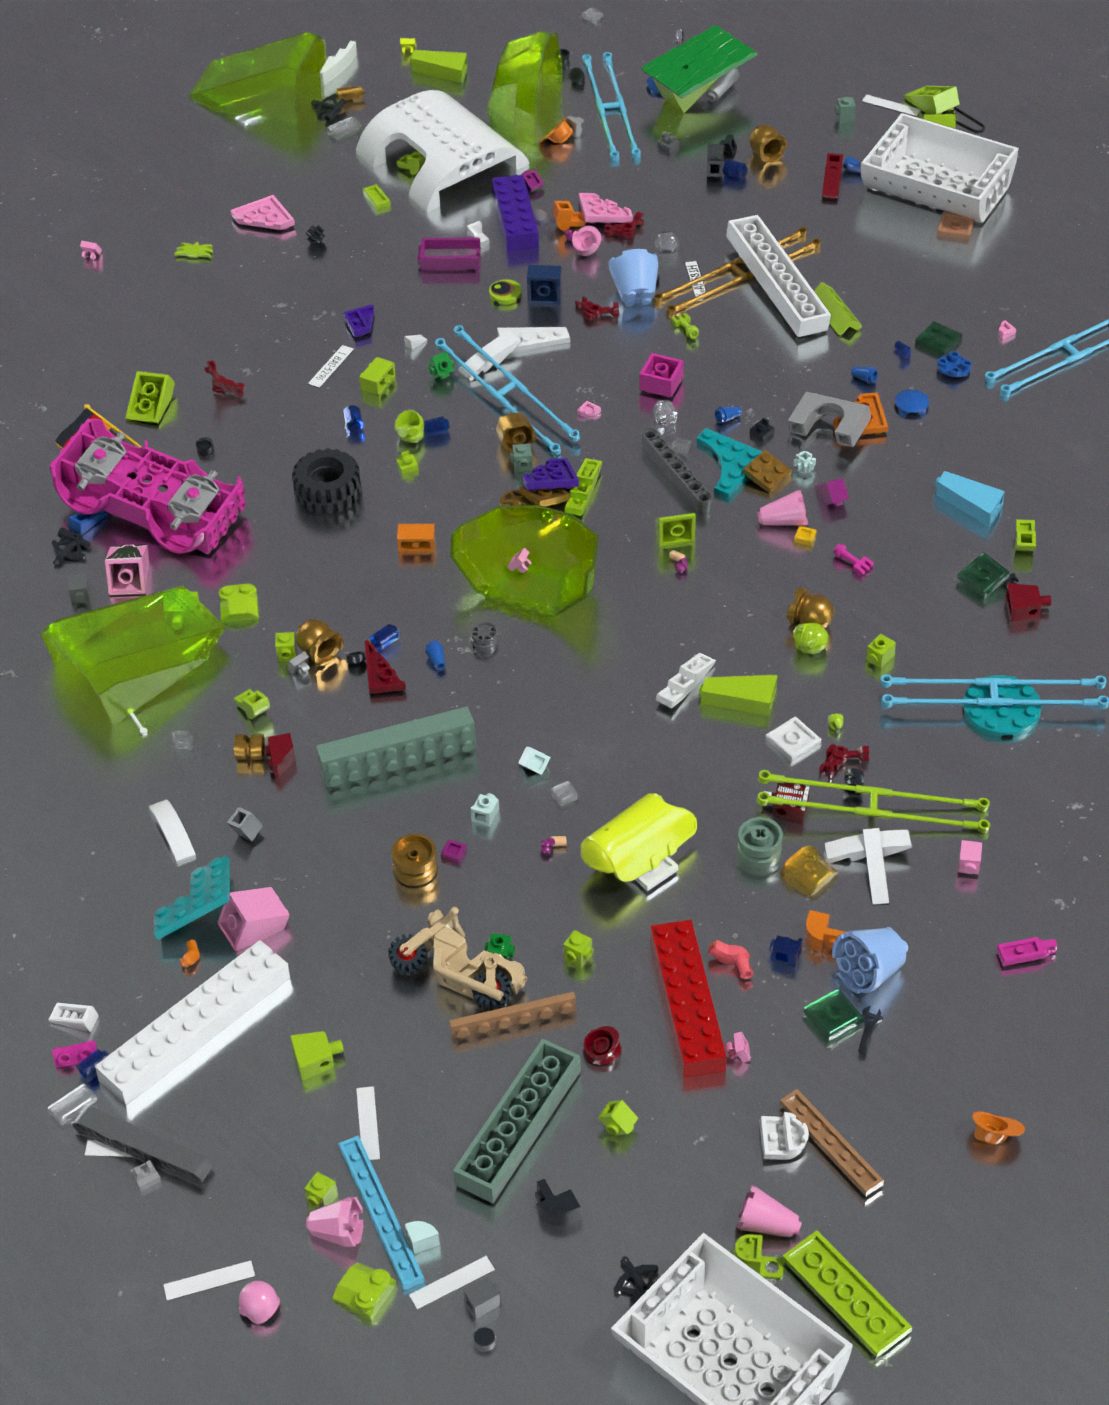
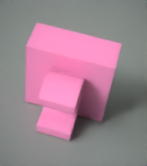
M81 241L80 247L83 249L82 257L84 259L87 258L88 254H91L90 259L95 260L96 255L101 254L102 249L97 243Z
M523 548L512 557L507 567L511 571L518 567V570L524 573L528 570L527 567L531 565V561L527 559L530 552Z
M742 1032L734 1033V1042L725 1044L726 1052H729L730 1058L739 1056L742 1063L751 1061L749 1043Z

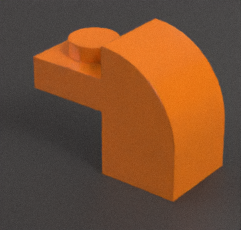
M554 201L552 215L561 230L567 231L570 226H585L586 222L582 212H574L570 201Z
M809 910L805 930L807 944L813 950L820 953L823 946L833 949L836 938L846 932L829 928L830 914Z

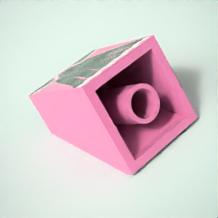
M147 544L110 546L105 559L109 595L146 594L149 566Z

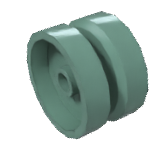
M756 817L745 821L740 826L738 832L737 854L740 861L752 869L759 870L768 869L776 865L781 859L783 832L781 827L769 818Z

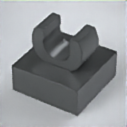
M665 132L662 135V139L658 142V148L669 153L679 146V140L675 139V135L669 136L668 132Z

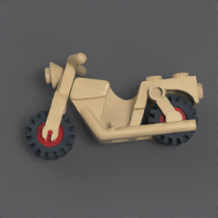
M452 907L445 917L439 909L431 912L427 920L429 928L422 929L414 937L412 934H409L408 938H406V935L403 934V939L396 937V943L391 942V947L388 948V956L396 972L399 971L402 975L406 972L407 976L411 975V971L417 974V969L422 970L423 965L427 963V953L434 948L433 970L437 982L446 988L474 999L478 1007L481 1008L483 1006L485 1011L488 1008L492 1011L494 1008L506 1007L507 1000L510 1001L511 999L509 981L512 984L513 993L517 995L519 989L524 987L527 980L524 967L520 963L504 959L500 954H492L484 950L473 960L467 957L468 947L464 938L465 933L457 917L459 912L457 907Z

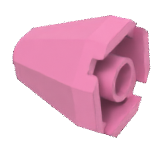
M347 1197L315 1209L306 1218V1228L313 1236L344 1247H354L360 1243L364 1227L363 1220H359V1214H363L362 1206L357 1197Z

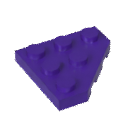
M567 458L549 459L546 461V465L537 466L532 469L531 474H524L522 479L526 490L530 491L545 488L554 490L555 488L562 487L565 489L579 487V479Z

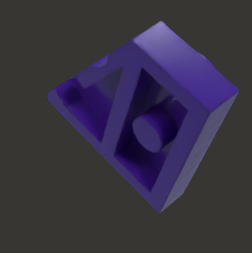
M373 304L343 312V317L354 337L371 333L374 316Z

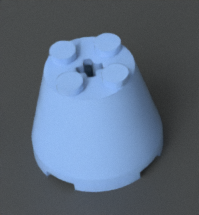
M631 249L623 251V255L617 258L612 257L608 263L609 272L625 306L630 307L638 303L642 305L650 304L655 296L658 273L657 255L647 253L646 249Z
M891 927L848 931L836 938L833 944L832 958H836L840 970L837 974L847 988L857 994L870 993L881 986L904 965L908 945Z

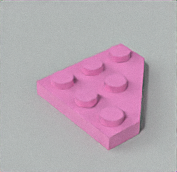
M578 193V201L585 222H604L607 224L619 222L623 224L633 221L631 209L627 207L622 209L617 206V203L608 199L604 201L595 193Z
M274 195L230 210L231 216L238 224L278 230L295 225L293 217Z

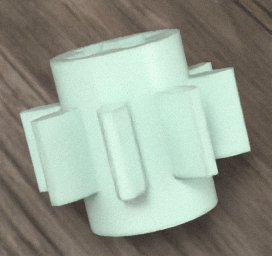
M800 452L796 454L793 466L797 467V471L801 473H808L814 470L816 458H812V453Z

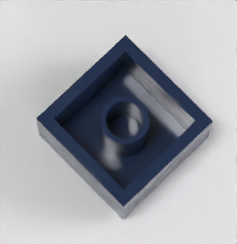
M528 265V304L561 305V266Z

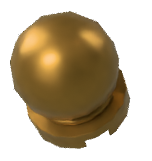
M763 124L757 126L749 137L751 149L758 154L763 162L774 163L779 161L784 156L782 153L785 148L788 147L786 139L770 125Z
M799 587L793 594L796 596L793 605L789 604L786 616V619L789 620L788 622L795 625L799 621L801 624L818 623L823 628L828 627L834 617V606L831 601L821 594L814 593L809 595V590Z
M319 619L306 620L299 626L296 633V641L302 652L310 655V658L320 666L333 662L338 650L342 651L343 637L337 631L332 630L326 622Z

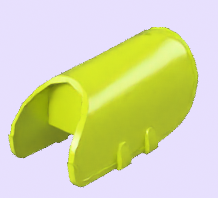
M648 793L591 835L584 838L581 843L580 855L584 863L590 868L605 873H614L617 879L624 882L632 881L649 870L656 869L663 859L668 855L672 856L676 853L677 848L696 833L697 819L691 811L666 803L662 796L656 793Z

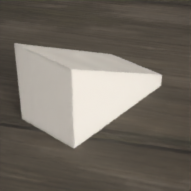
M422 335L404 336L405 346L410 350H414L427 341Z

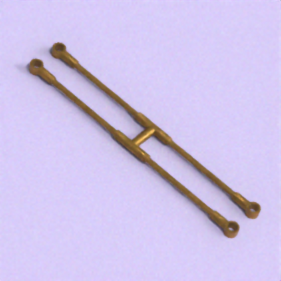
M799 227L796 232L777 242L782 244L799 237L804 238L807 236V228ZM818 238L812 239L811 243L788 254V257L791 258L811 249H819L821 247V240ZM739 257L679 287L662 293H655L653 302L660 304L663 299L672 296L673 293L729 269L738 275L731 279V281L686 302L668 305L666 307V314L674 316L677 311L686 308L687 305L730 285L738 284L754 275L751 271L745 273L737 266L744 263L743 259Z

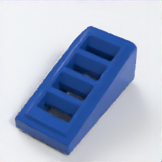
M101 510L94 514L77 513L68 518V528L72 532L82 535L107 516V512Z

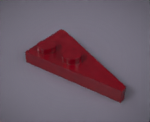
M364 640L369 694L406 690V684L398 678L397 672L390 667V664L382 655L380 656L376 652V648L372 643Z

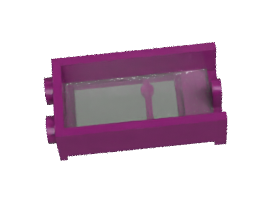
M422 238L421 245H418L419 255L417 256L418 265H421V271H424V269H475V271H480V238Z

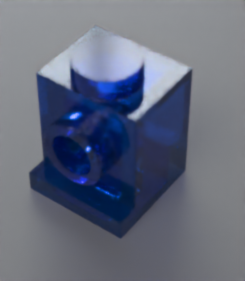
M777 935L776 940L772 939L769 951L772 952V961L796 967L802 952L803 939L798 938L797 941L789 937Z

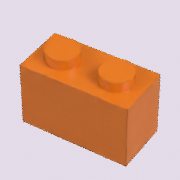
M398 524V552H434V524Z

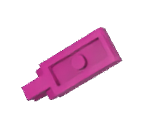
M1033 937L998 944L996 950L1002 965L1007 966L1048 957V955L1057 952V943L1055 939L1043 941V939Z

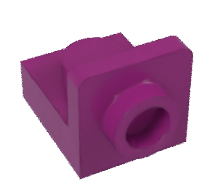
M535 169L531 171L526 170L521 174L530 193L544 186V182Z

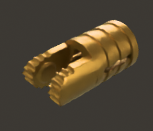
M360 86L336 88L338 102L341 98L347 101L354 100V98L363 96L365 91Z

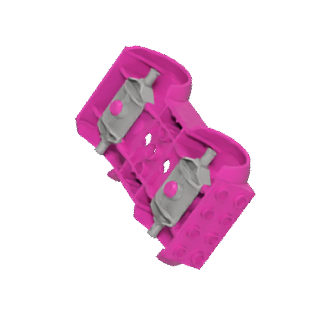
M88 418L80 426L78 432L70 438L66 447L61 449L58 457L51 462L50 471L54 490L57 491L58 496L69 508L81 514H94L104 510L149 529L151 535L163 548L178 554L189 553L196 549L210 554L212 549L217 547L221 537L226 535L229 526L236 521L237 515L246 506L245 490L241 477L237 476V484H226L214 479L218 475L215 470H211L209 474H206L197 465L195 460L181 461L149 448L148 441L146 440L145 445L142 447L130 445L122 441L125 438L124 433L119 432L117 436H114L100 419ZM133 473L137 475V477L135 479H131L130 477H127V475ZM163 486L168 488V490L160 492L158 488Z

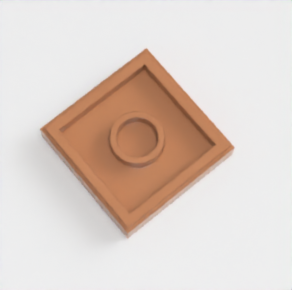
M943 212L937 236L969 240L974 220L955 213Z

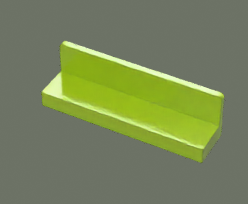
M821 282L814 292L831 314L830 325L840 336L849 326L859 331L862 327L860 322L833 288Z

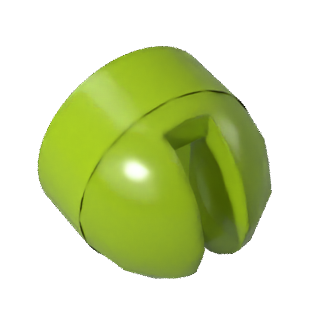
M831 714L828 716V724L831 729L837 730V728H842L844 723L843 715Z

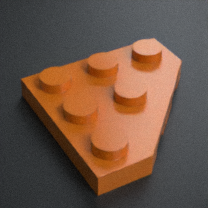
M878 392L860 394L854 403L868 405L871 419L861 435L888 432V424ZM836 417L833 420L834 432L842 421V417Z

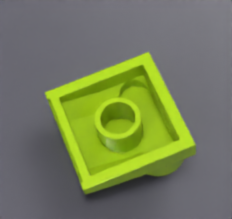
M229 585L219 590L221 623L259 619L257 590L254 585Z
M357 1262L350 1266L338 1283L332 1300L372 1321L396 1286V1280L391 1278L390 1274L384 1269L375 1270Z

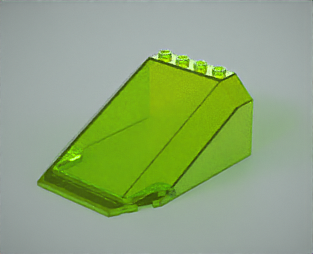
M301 33L211 61L189 94V97L200 104H206L213 111L297 124L298 117L294 91L297 72L302 70L320 73L327 61L325 39L317 34Z
M179 586L57 619L38 632L54 664L67 656L85 675L98 694L108 718L114 726L131 712H134L205 662L209 657V651L213 645L216 646L219 637L224 633L226 627L185 586Z

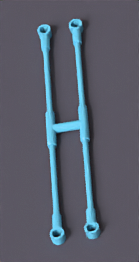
M610 52L603 54V61L606 62L617 94V102L602 103L592 73L591 55H583L582 63L585 64L589 72L596 96L597 108L602 117L610 145V160L613 162L619 160V152L616 151L613 145L604 110L620 108L631 142L632 158L639 159L641 157V150L637 148V144L634 142L626 115V107L612 68V54Z
M1109 319L1076 335L1073 334L1050 345L1049 348L1006 368H1001L995 372L989 371L985 374V381L987 383H994L996 378L1004 375L1006 372L1061 347L1072 354L1065 358L1064 361L1022 381H1017L1010 385H1002L1000 394L1002 396H1009L1011 391L1020 388L1021 385L1065 364L1077 361L1109 344L1108 339L1080 352L1070 344L1076 341L1077 338L1109 324Z
M462 325L454 327L455 335L470 343L510 381L509 384L499 391L488 385L453 353V350L446 345L443 338L435 341L438 350L447 351L448 356L457 361L485 387L487 392L512 413L519 412L503 396L516 387L555 420L569 435L572 442L580 440L578 430H573L566 423H563L528 391V388L516 377L501 367L464 331ZM532 425L536 435L550 449L551 454L554 456L561 453L560 445L553 443Z
M884 674L880 680V684L884 688H889L891 685L975 684L990 686L991 698L907 699V697L897 698L890 694H885L882 697V706L885 708H890L893 705L977 704L980 706L1045 704L1097 706L1100 709H1107L1109 706V698L1107 696H1100L1098 699L1084 698L1083 700H1025L999 698L997 686H1010L1011 684L1080 685L1103 689L1106 686V678L1104 676H1097L1095 679L1081 678L1080 680H1024L1011 678L906 679V677H892L889 674Z

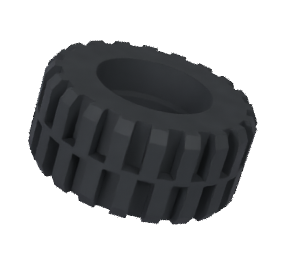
M325 448V450L318 449L313 453L309 452L305 457L302 456L298 460L299 462L295 464L292 470L296 500L305 509L308 508L309 511H317L320 514H323V512L331 514L334 511H343V508L350 507L361 493L362 487L358 463L348 453H342L338 449L331 450L330 448ZM327 479H332V480H334V481H332V482H327V483H321V482H319V481L327 480Z

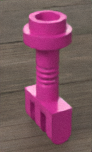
M838 544L833 551L838 559L843 557L854 565L852 571L859 576H863L865 572H868L874 566V563L864 556L859 560L847 552V546L844 544Z

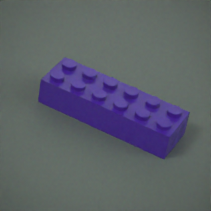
M523 175L492 178V194L507 252L539 248V233Z

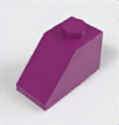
M844 478L815 485V489L826 505L833 504L834 507L844 504L843 500L849 499Z

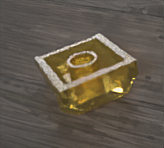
M804 846L786 861L780 871L781 877L810 898L834 876L838 875V871L819 856V851L813 846Z

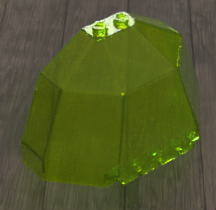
M539 30L506 43L500 57L488 103V114L493 118V124L514 141L536 142L535 123L539 74L562 75V58L558 32Z
M541 505L497 506L459 525L453 531L450 542V557L475 592L483 594L485 600L497 604L500 602L501 605L513 609L517 607V610L529 614L534 612V615L547 619L548 617H557L579 603L594 589L599 535L576 516ZM523 548L527 549L530 552L527 559L531 561V565L527 567L528 570L521 573L517 567L511 571L507 565L512 557Z

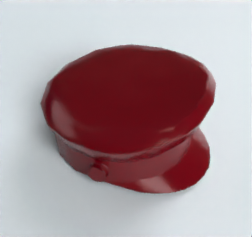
M602 1026L591 1030L584 1038L582 1047L584 1057L589 1062L598 1065L609 1064L615 1061L620 1056L622 1049L619 1042V1033L611 1026Z

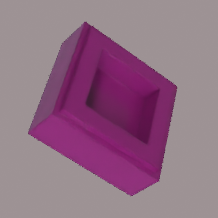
M448 839L440 854L441 859L460 864L467 850V844Z

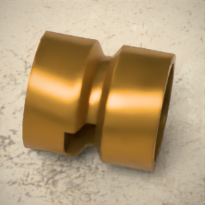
M247 734L235 735V759L246 760L248 757H251L252 760L264 759V735L253 734L251 737H248Z

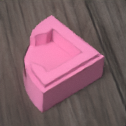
M1006 320L1000 324L999 336L1002 340L1016 334V328Z
M586 401L577 409V415L583 417L594 416L601 412V407L589 401Z

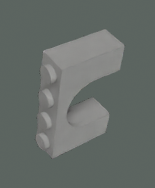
M805 392L788 419L790 433L807 436L818 419L828 415L840 416L843 419L835 430L837 444L854 447L869 423L871 414L868 405Z

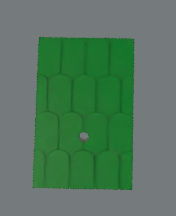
M712 26L679 47H675L661 57L658 56L641 67V69L652 77L664 100L685 113L719 77L756 57L757 53L751 47L746 46L740 40L722 30L721 27Z

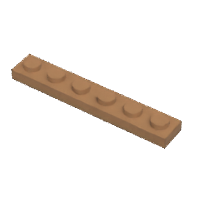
M569 992L449 1020L452 1039L465 1038L495 1029H505L517 1024H526L538 1019L569 1014L576 1011V997L574 992Z
M798 1089L780 1099L781 1107L786 1112L795 1114L796 1119L802 1124L805 1122L810 1138L865 1196H868L883 1185L884 1180Z

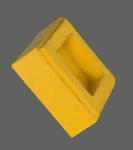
M799 526L794 537V543L812 546L817 530Z

